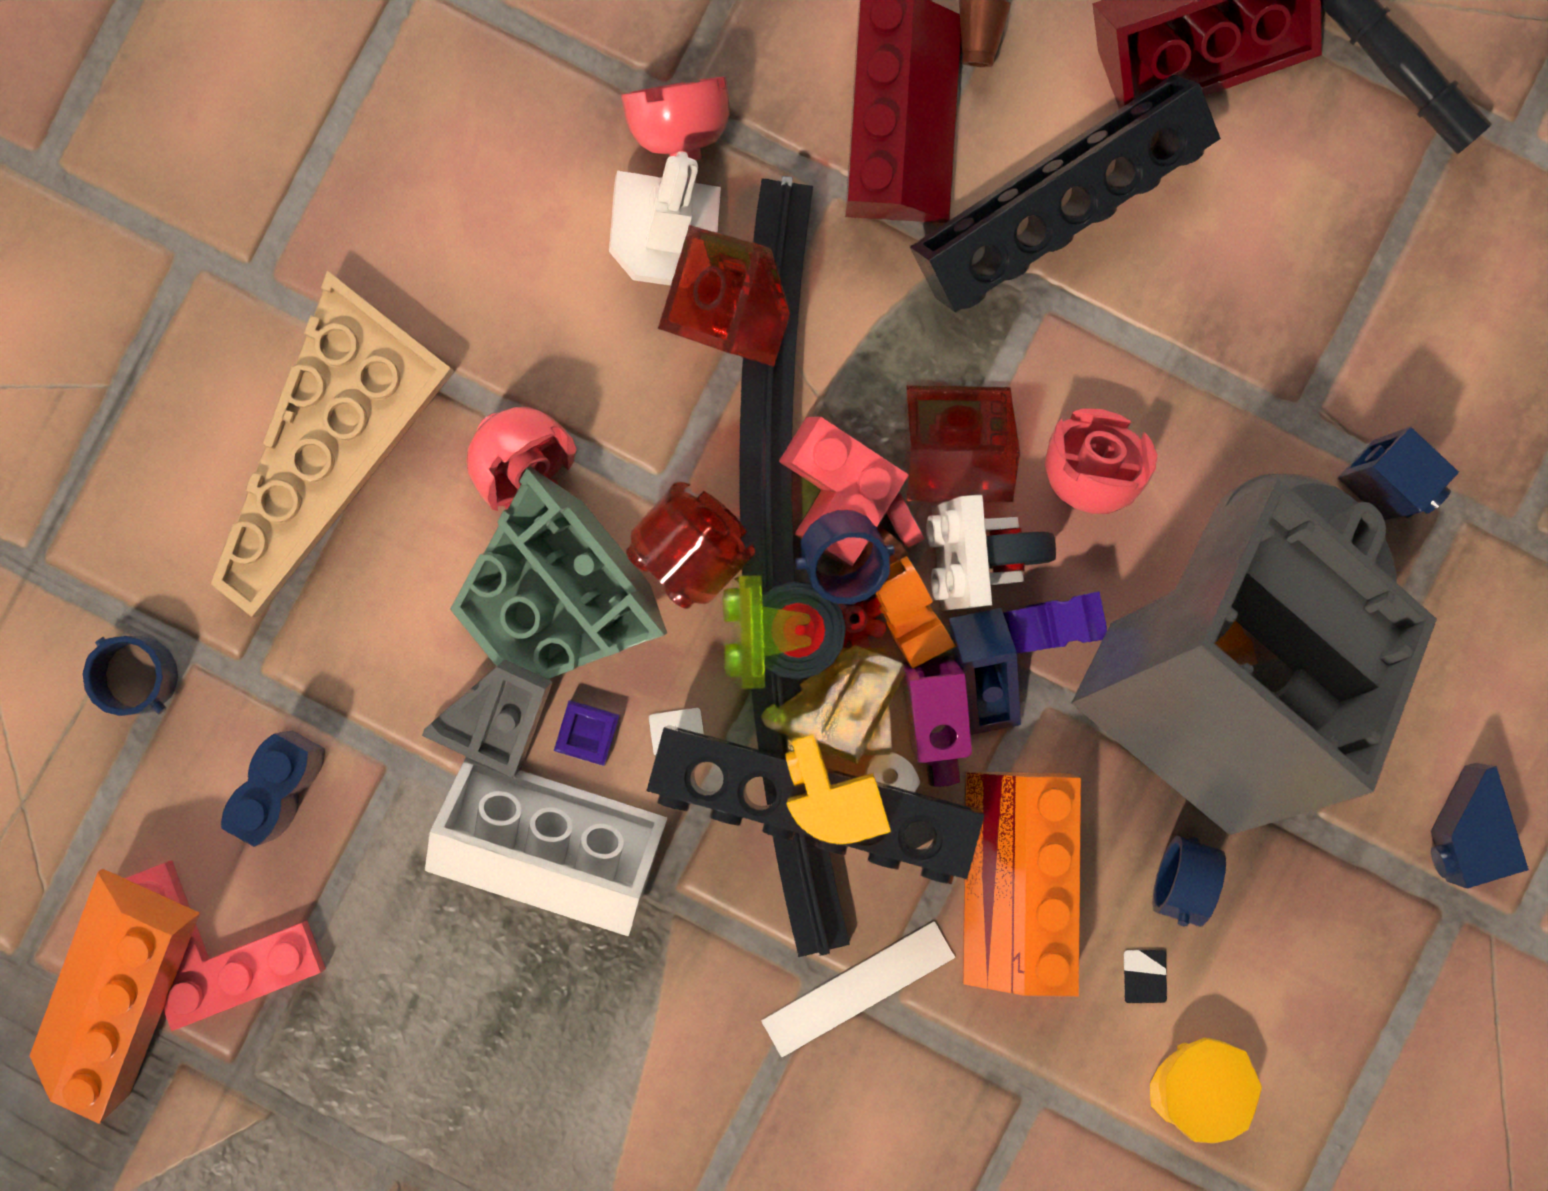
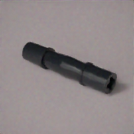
M1321 0L1322 9L1351 39L1349 42L1352 45L1358 42L1385 77L1420 109L1416 115L1419 118L1423 117L1456 154H1459L1492 125L1458 88L1457 85L1459 83L1456 80L1450 83L1421 46L1387 15L1390 12L1388 6L1384 8L1378 0Z

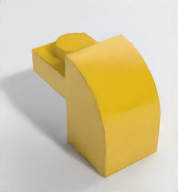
M815 732L792 740L795 751L785 754L794 786L805 784L807 793L788 798L787 806L793 818L802 829L817 839L835 844L854 843L891 832L874 773L831 785Z

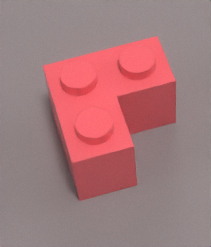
M806 417L779 460L781 464L821 489V492L795 532V535L801 539L813 522L822 515L837 510L856 511L867 516L877 527L909 476L822 417ZM846 538L836 541L825 549L823 553L837 562L853 567L868 541L863 538Z

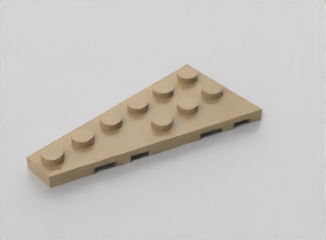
M329 271L326 272L321 286L323 293L314 316L310 315L304 331L306 338L296 365L290 369L262 444L265 445L256 473L252 472L245 491H248L240 516L237 523L231 527L211 581L213 587L251 617L260 616L455 372Z

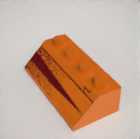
M965 772V806L981 810L984 814V819L968 879H964L963 984L1024 996H1079L1081 778L1070 773Z

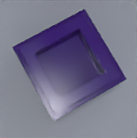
M569 700L554 751L605 766L621 715Z

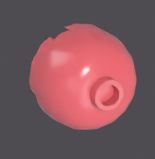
M726 76L700 79V82L697 83L681 82L621 94L624 114L630 133L640 146L651 153L676 156L678 152L688 153V158L693 160L702 159L700 148L715 143L726 129L730 115Z
M530 407L506 409L487 416L479 424L468 447L466 459L468 474L479 494L491 509L498 511V506H504L508 509L521 486L519 481L527 467L534 468L548 479L559 471L562 464L569 471L574 463L576 446L573 438L549 415ZM550 479L551 481H553L554 483H556V484L558 485V483H557L556 480Z
M1082 408L1073 411L1070 419L1063 422L1061 419L1056 424L1049 440L1045 469L1050 486L1061 500L1075 509L1091 514H1110L1121 510L1135 501L1148 485L1156 470L1157 453L1152 440L1145 432L1140 439L1134 432L1128 429L1131 421L1120 414L1103 409Z

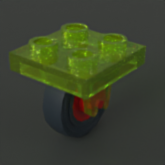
M761 575L738 576L732 579V588L723 590L724 622H733L734 643H726L724 645L725 674L729 677H735V685L742 689L765 688L764 667L781 677L803 679L816 676L831 666L843 649L846 626L842 609L838 604L822 598L810 583L794 581L781 584L762 595Z

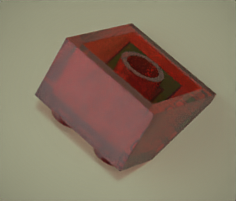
M689 225L658 329L733 355L774 366L790 312L771 248Z
M906 385L905 473L909 475L906 479L907 501L938 502L949 501L960 496L982 495L983 503L1013 502L1020 447L1011 387Z

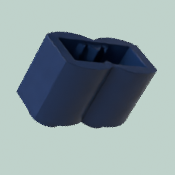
M293 730L274 733L265 739L251 759L248 781L234 791L225 805L221 819V829L253 847L279 837L290 826L295 817L299 803V794L306 790L317 778L323 765L325 749Z

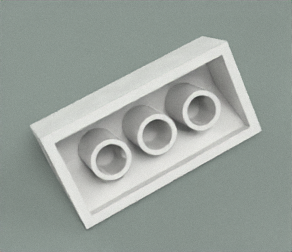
M466 757L431 828L425 871L629 936L661 841L667 817L521 770L514 778H511Z

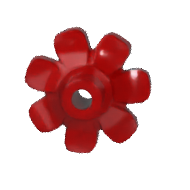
M873 598L869 601L863 600L857 602L854 606L851 604H838L842 609L846 626L843 648L850 641L856 653L864 652L870 646L868 636L881 638L884 635L886 624L876 620V617L882 613L879 608L881 604L878 598ZM850 615H857L858 622L856 624L850 622Z

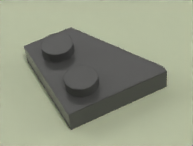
M504 659L424 729L422 736L514 778L522 768L553 681Z

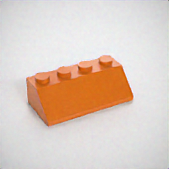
M105 869L97 872L29 1055L50 1102L100 1124L130 1095L200 912Z

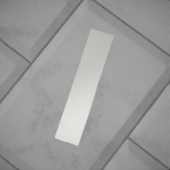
M935 921L761 1020L781 1057H784L951 961L955 956Z

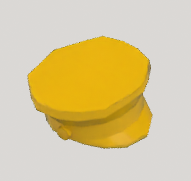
M1207 1037L1189 1044L1187 1042L1179 1044L1177 1051L1166 1058L1157 1068L1150 1081L1151 1107L1166 1122L1174 1124L1191 1141L1205 1143L1232 1140L1249 1130L1262 1090V1085L1245 1050L1224 1041Z

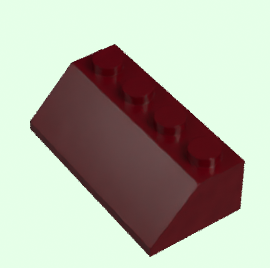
M931 0L859 1L845 217L946 223L950 221L961 41L960 14Z
M1101 0L1092 3L1098 53L1119 109L1171 75L1200 83L1204 96L1322 55L1321 0Z

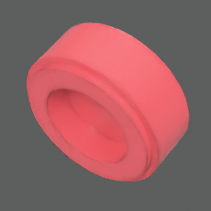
M898 493L886 513L902 543L909 548L925 538L902 494Z

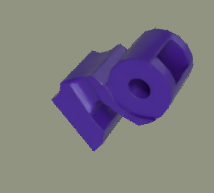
M1100 591L1074 596L1069 601L1060 602L1053 600L1027 605L1023 609L1003 612L1017 653L1064 647L1069 642L1077 640L1082 643L1103 640L1107 632Z

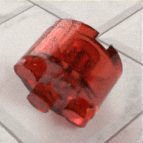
M675 482L631 531V545L626 549V555L633 565L642 571L650 572L665 586V592L672 602L681 608L689 609L694 603L708 604L712 602L753 558L755 549L753 543L747 549L745 548L741 538L747 531L738 518L724 504L705 491L698 497L685 491L691 484Z

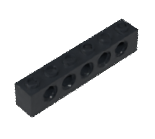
M1176 75L1169 76L911 245L910 249L935 298L955 313L961 309H968L977 305L985 298L988 291L1005 280H1012L1023 275L1029 269L1030 264L1041 256L1064 248L1073 240L1075 234L1092 223L1102 222L1110 218L1117 211L1119 205L1134 195L1143 194L1158 186L1163 176L1179 166L1191 164L1201 158L1204 150L1221 138L1200 83ZM1159 131L1158 140L1151 148L1152 138ZM1115 160L1114 170L1106 178L1107 168ZM1072 188L1069 201L1062 206L1063 196ZM1028 217L1026 229L1017 236L1019 224ZM985 245L982 258L972 265L975 252Z
M672 725L663 727L646 790L647 792L659 795L658 804L681 811H689L690 803L711 809L710 818L731 825L741 826L743 818L764 824L763 833L781 839L793 840L795 832L813 837L795 821L787 806L788 798L807 793L805 784L794 786L786 756ZM700 763H714L721 769L723 784L720 789L709 792L697 785L695 770ZM826 768L831 785L859 777ZM755 777H765L771 780L776 787V799L771 804L765 806L754 804L747 796L746 787L748 781ZM876 781L891 832L848 844L829 843L816 838L814 845L819 849L841 855H846L848 847L869 852L867 861L898 870L901 862L922 867L920 874L922 877L945 884H952L954 876L968 879L984 814L976 808ZM915 821L928 822L935 829L932 843L922 849L912 848L904 840L906 828Z

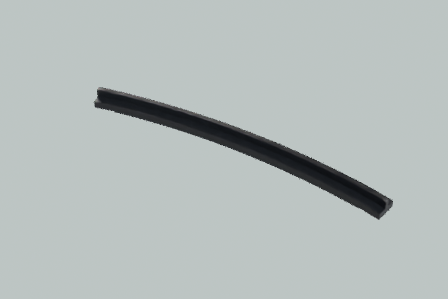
M782 176V181L761 179L752 246L754 248H752L757 262L756 265L759 266L757 268L762 270L759 271L762 273L759 275L765 277V279L760 277L766 281L761 280V282L767 284L766 287L768 289L766 290L769 291L772 304L747 297L742 362L739 449L743 602L758 749L782 756L795 751L792 744L794 738L810 734L803 679L778 676L762 666L751 650L747 631L750 613L760 597L777 585L795 581L792 470L781 464L779 460L792 441L798 314L813 186L793 183V177ZM759 249L769 252L773 265L762 262ZM761 252L763 261L771 263L770 256ZM764 265L775 270L777 280L766 276ZM768 280L779 284L781 294L770 290ZM749 281L747 295L766 301L764 292L760 290L762 287ZM772 294L783 298L785 308L774 304ZM763 777L766 802L769 805L776 799V787L771 780ZM796 832L793 840L773 836L780 878L798 957L819 953L822 956L830 954L831 949L850 945L830 852L815 847L816 838Z

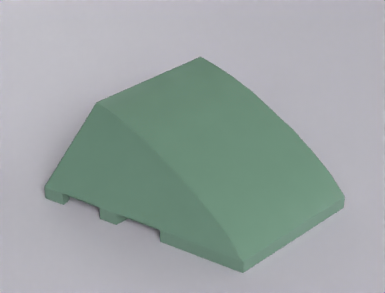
M532 467L526 468L519 481L521 486L509 508L502 512L497 522L499 526L485 552L477 558L450 608L496 666L505 659L546 679L667 634L648 580L581 500Z

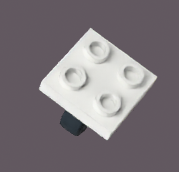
M982 495L960 496L933 506L932 516L927 518V539L930 547H935L937 568L933 569L931 574V588L935 600H940L941 611L992 605L990 585L1024 582L1023 571H1025L1026 565L1049 563L1056 560V544L1053 533H1022V529L1019 528L1018 517L984 519Z

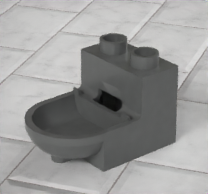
M1297 474L1261 475L1232 489L1220 500L1174 590L1168 595L1111 622L1071 704L1224 831L1232 835L1374 792L1437 618L1397 584L1394 561L1385 540V521L1375 506L1367 502L1358 503L1339 488L1313 477ZM1234 621L1240 624L1294 671L1289 682L1281 690L1271 693L1251 676L1254 668L1249 663L1240 666L1214 644L1225 635Z

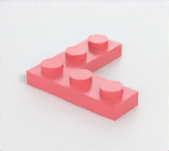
M172 860L125 878L190 908ZM308 920L211 958L208 957L197 925H195L163 1008L171 1031L323 972L326 968Z

